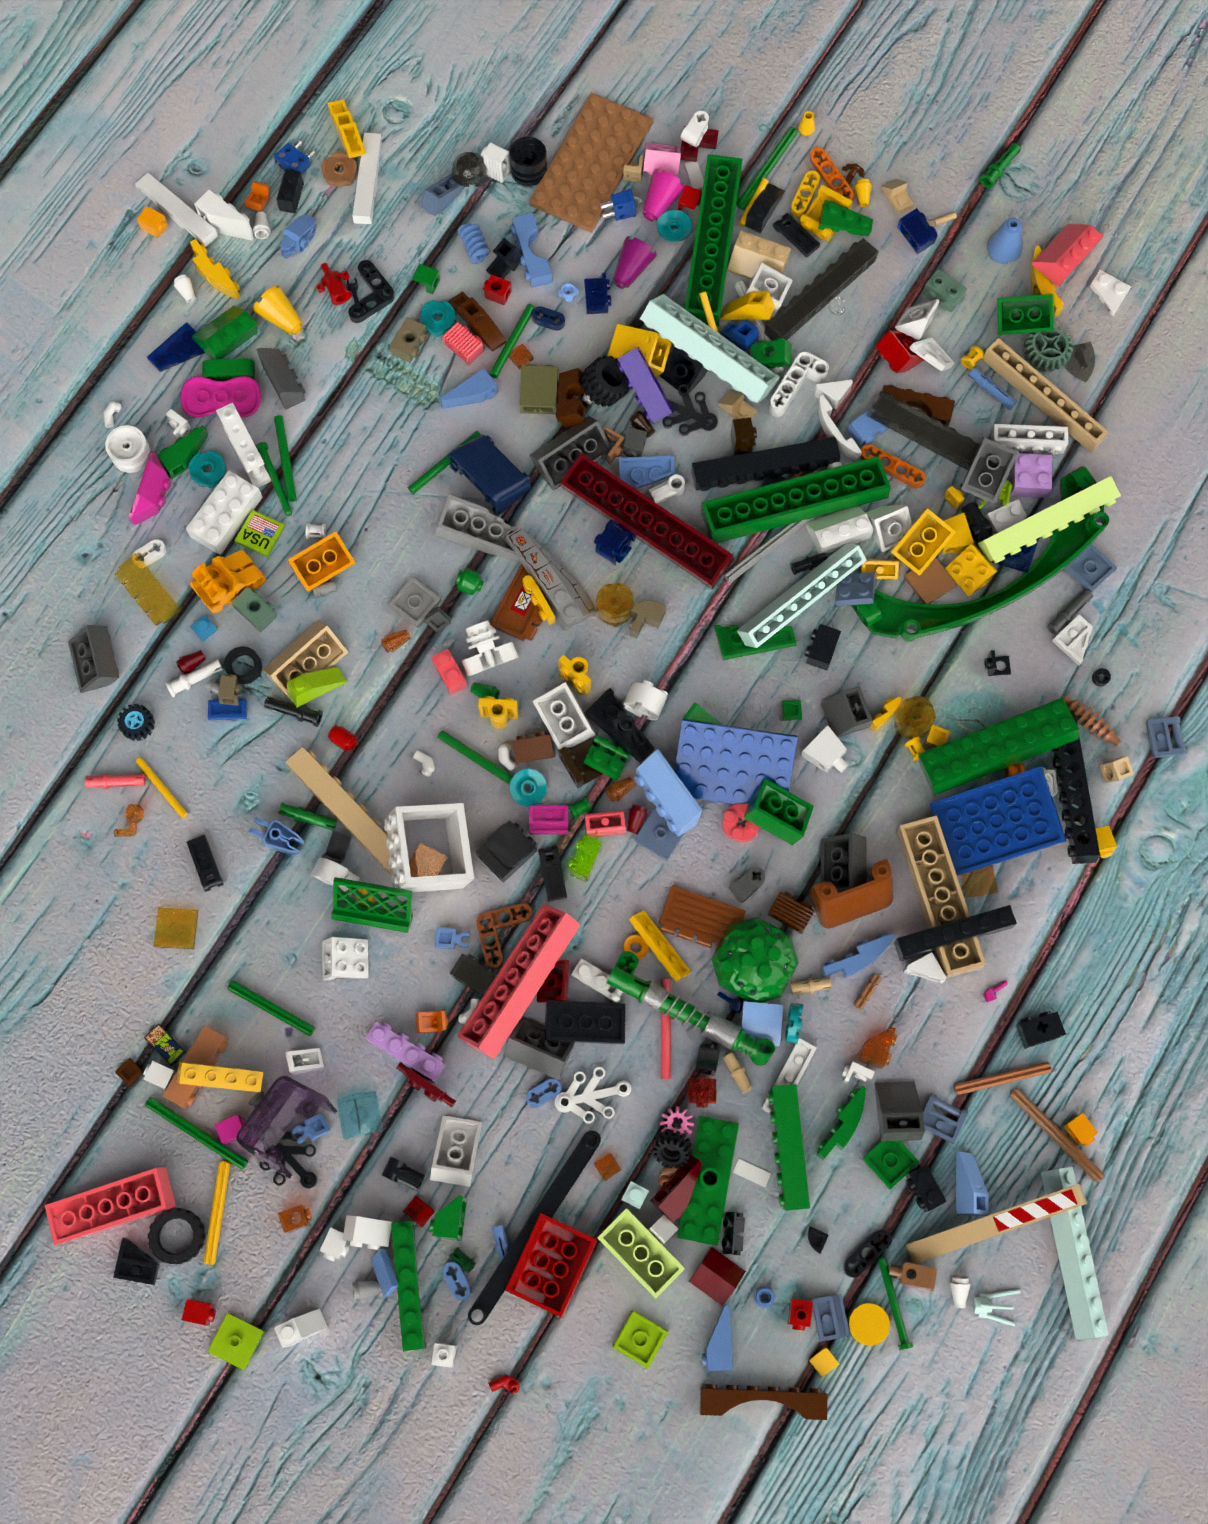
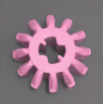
M676 1106L675 1113H673L671 1108H668L670 1116L665 1113L662 1114V1117L667 1121H660L661 1126L667 1127L663 1128L661 1132L673 1130V1133L680 1131L679 1135H682L684 1132L691 1135L692 1131L687 1127H693L694 1123L687 1121L693 1116H684L687 1109H683L682 1113H679V1106ZM674 1119H677V1121L681 1120L680 1129L672 1127Z

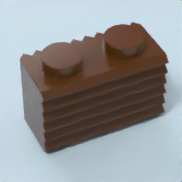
M780 892L770 908L768 916L802 934L814 913V910L811 909L812 906L807 902L802 901L800 903L794 900L795 896L789 892Z

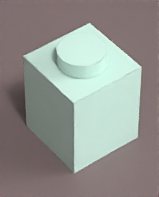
M631 1181L621 1201L640 1210L649 1190Z

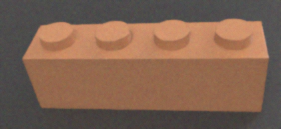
M204 1025L183 1062L217 1066V1058L220 1053L223 1054L226 1051L229 1039ZM177 1070L162 1096L187 1110L188 1107H192L197 1099L195 1095L199 1088L202 1089L204 1086L177 1083Z

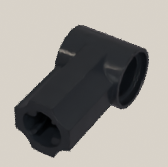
M390 1156L381 1175L418 1191L425 1175L407 1167V1164Z

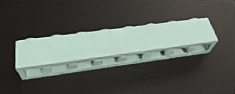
M846 543L740 627L737 632L745 646L758 648L867 561L859 545Z
M1073 1167L1041 1172L1045 1195L1076 1185ZM1079 1206L1050 1217L1076 1340L1109 1335L1082 1208Z

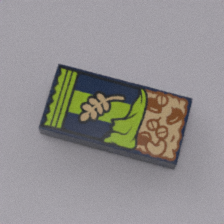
M159 1023L144 1037L170 1066H173L186 1053Z

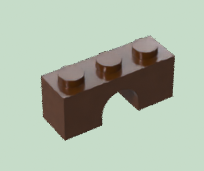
M579 368L559 373L556 419L565 428L585 423V406L576 398L585 392L581 386L583 384L581 377L583 376Z

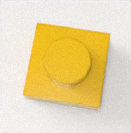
M953 485L946 490L944 498L956 510L965 499L959 489H955Z
M932 725L925 744L933 747L943 745L947 742L951 731Z

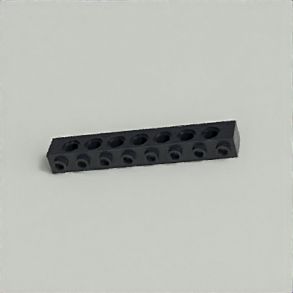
M1072 715L1077 724L1076 715ZM1079 736L1078 740L1051 750L1054 751L1053 767L1057 769V786L1060 787L1059 803L1063 805L1061 815L1062 821L1066 823L1064 834L1069 841L1067 852L1068 856L1072 859V864L1096 863L1100 856ZM1066 769L1071 770L1073 773L1067 772ZM1071 804H1075V805H1077L1079 808H1075V807H1073ZM1074 822H1079L1082 826H1078ZM1078 839L1084 841L1085 844L1079 843Z

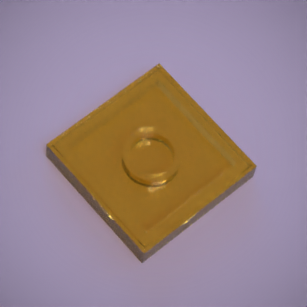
M158 908L154 947L194 950L199 911Z

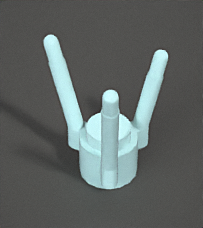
M1015 1289L989 1294L979 1293V1297H974V1313L979 1314V1317L1015 1326L1013 1321L988 1314V1312H992V1309L1013 1310L1014 1307L1012 1305L992 1304V1300L988 1299L1017 1294L1021 1290Z

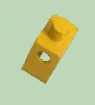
M965 513L944 520L956 533L941 550L942 554L962 553L970 544L974 543Z

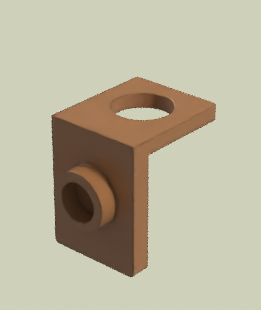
M606 427V438L616 443L607 455V462L611 464L615 457H619L623 452L624 437Z

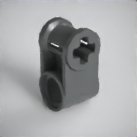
M754 867L737 879L729 887V890L743 903L764 884L765 872L759 867ZM753 874L755 876L760 875V881L757 879L753 881Z

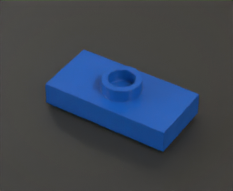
M239 699V706L219 704V700H208V720L247 719L246 699Z

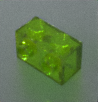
M585 835L582 840H578L575 847L577 851L575 858L571 857L568 864L570 876L585 882L589 881L602 849L601 841Z

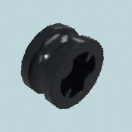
M1099 668L1092 675V682L1100 687L1105 686L1111 680L1110 672L1104 668ZM1100 674H1103V678H1105L1103 681L1099 680Z

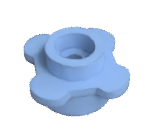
M565 283L561 290L558 291V296L566 299L568 303L572 302L573 298L579 294V290L571 283Z

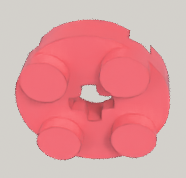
M739 803L729 807L724 814L722 822L725 834L730 839L742 843L754 839L760 830L759 826L743 818L748 803ZM740 818L747 821L743 828L741 825H737Z

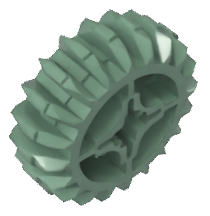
M1059 326L1057 329L1054 328V331L1036 332L1027 335L1024 343V354H1027L1026 360H1032L1031 365L1036 364L1037 369L1042 367L1044 372L1047 368L1052 372L1055 368L1059 370L1062 366L1064 367L1070 361L1073 353V342L1070 341L1071 336H1066V330L1060 331L1061 327ZM1035 343L1038 345L1037 347L1040 349V352H1038Z

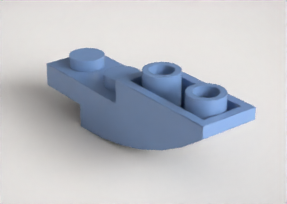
M887 932L876 936L877 939L869 941V939L860 941L854 949L856 955L850 953L843 956V960L838 962L835 959L825 962V966L821 969L823 978L842 971L844 978H847L865 969L887 949L895 937L894 933L890 935Z

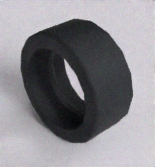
M241 646L229 651L225 657L224 667L227 674L238 677V684H249L255 681L261 674L262 663L253 649ZM244 655L251 657L254 661V668L250 673L246 675L234 673L232 663L236 658Z

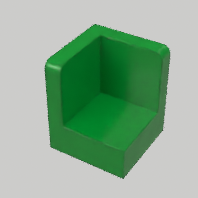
M420 263L412 277L414 281L424 284L426 292L434 294L440 282L438 270Z

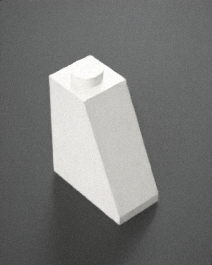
M317 1309L295 1317L274 1329L282 1348L291 1347L327 1329L328 1326L321 1310Z

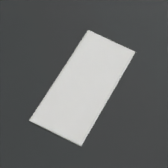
M698 161L685 163L692 187L696 189L703 187L704 180Z
M738 1159L733 1173L763 1187H766L771 1173L741 1159Z

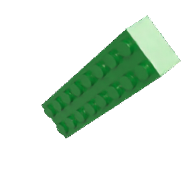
M1062 697L918 754L919 764L935 796L1078 740L1079 728Z

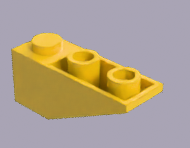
M751 291L726 304L720 319L770 320L775 305L769 291Z

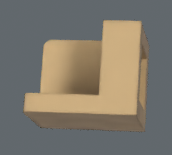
M640 155L639 162H631L629 165H624V181L641 183L644 155Z

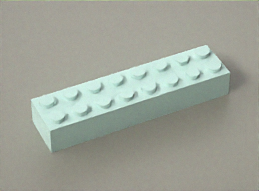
M664 294L651 300L640 318L645 326L659 332L658 334L662 338L673 342L676 348L687 352L691 359L698 360L705 369L712 370L719 379L730 383L733 389L747 395L746 397L752 402L758 403L767 397L780 378Z

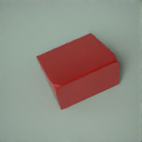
M415 1196L403 1212L415 1223L423 1227L435 1211L419 1197Z

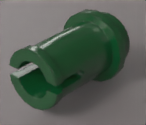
M459 1247L449 1256L463 1268V1272L469 1273L476 1265L475 1259H470Z

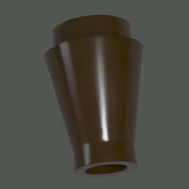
M641 411L636 412L629 419L634 428L647 432V438L655 433L651 423Z

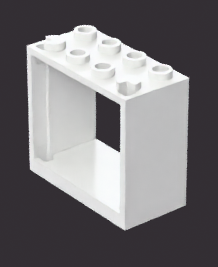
M463 803L395 807L384 819V829L388 835L386 847L390 850L389 867L393 872L391 883H393L394 888L411 890L413 892L463 889L474 879ZM445 818L453 874L411 877L403 821Z

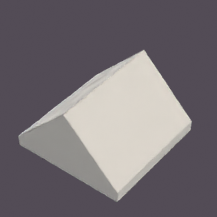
M935 299L908 307L896 324V330L920 341L933 319L939 300Z

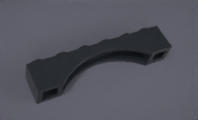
M1008 905L899 937L895 940L894 945L899 960L903 961L963 940L1012 929L1017 922L1011 906Z

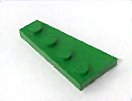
M714 625L722 660L793 647L797 643L792 626H784L758 648L745 646L737 632L740 628L738 625H730V627Z

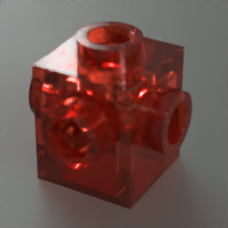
M705 1077L688 1079V1103L696 1104V1108H708V1104H716V1079Z

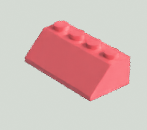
M1067 224L1032 262V265L1059 287L1103 238V235L1091 225Z

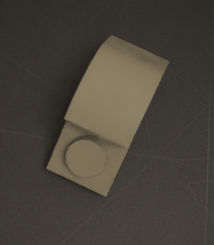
M652 600L637 603L631 610L632 620L628 628L631 629L630 636L637 639L644 623L659 628L666 613V606Z

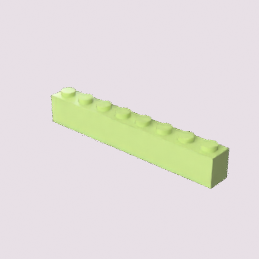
M1112 476L979 542L978 545L989 562L994 561L996 564L1006 559L1004 555L1010 553L1012 556L1022 551L1021 546L1026 544L1027 547H1030L1037 543V538L1042 536L1045 539L1053 535V530L1058 529V531L1069 527V522L1074 521V523L1085 519L1084 514L1089 512L1090 515H1093L1100 511V506L1105 504L1108 507L1116 503L1115 499L1120 497L1121 494Z

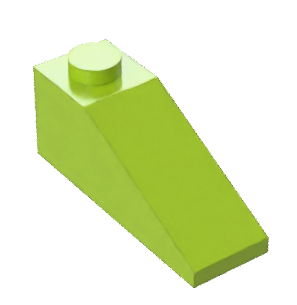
M338 667L305 673L288 681L287 692L298 708L347 683V680Z

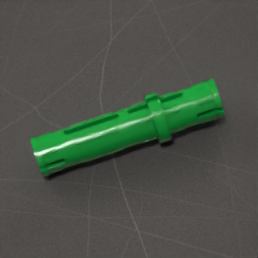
M283 802L279 807V815L293 818L296 822L303 821L334 831L337 824L335 823H337V819L303 810V807L300 806L297 808L287 805Z

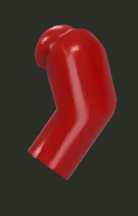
M507 1374L488 1383L492 1392L502 1387L509 1390L510 1393H517L520 1389L519 1381Z

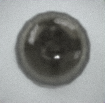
M464 152L458 155L452 166L453 179L465 187H469V184H475V187L482 185L487 176V167L484 164L483 158L474 152Z

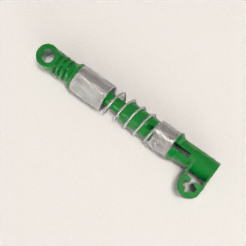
M625 951L620 955L606 982L608 985L636 998L638 1003L655 1012L657 1010L663 1012V1016H671L673 1021L676 1019L681 1021L682 1026L689 1022L691 1023V1030H694L696 1027L701 1028V1035L721 1046L723 1045V1047L725 1046L730 1050L736 1049L737 1051L741 1049L740 1052L743 1053L745 1051V1055L749 1053L751 1061L756 1065L764 1066L768 1063L775 1052V1046L772 1041L766 1038L755 1040L756 1037L754 1036L750 1038L751 1035L748 1034L747 1036V1033L744 1032L741 1026L739 1027V1025L737 1026V1024L735 1025L714 1013L708 1017V1010L704 1014L698 1011L699 1005L695 1007L690 1004L689 1000L685 1002L680 999V995L678 997L672 995L671 991L667 992L666 988L655 984V982L653 983L650 980L644 981L633 975L639 963L638 957L634 953Z

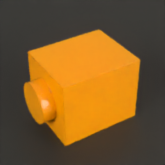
M148 206L144 208L137 218L140 228L157 238L167 229L168 223L165 216Z

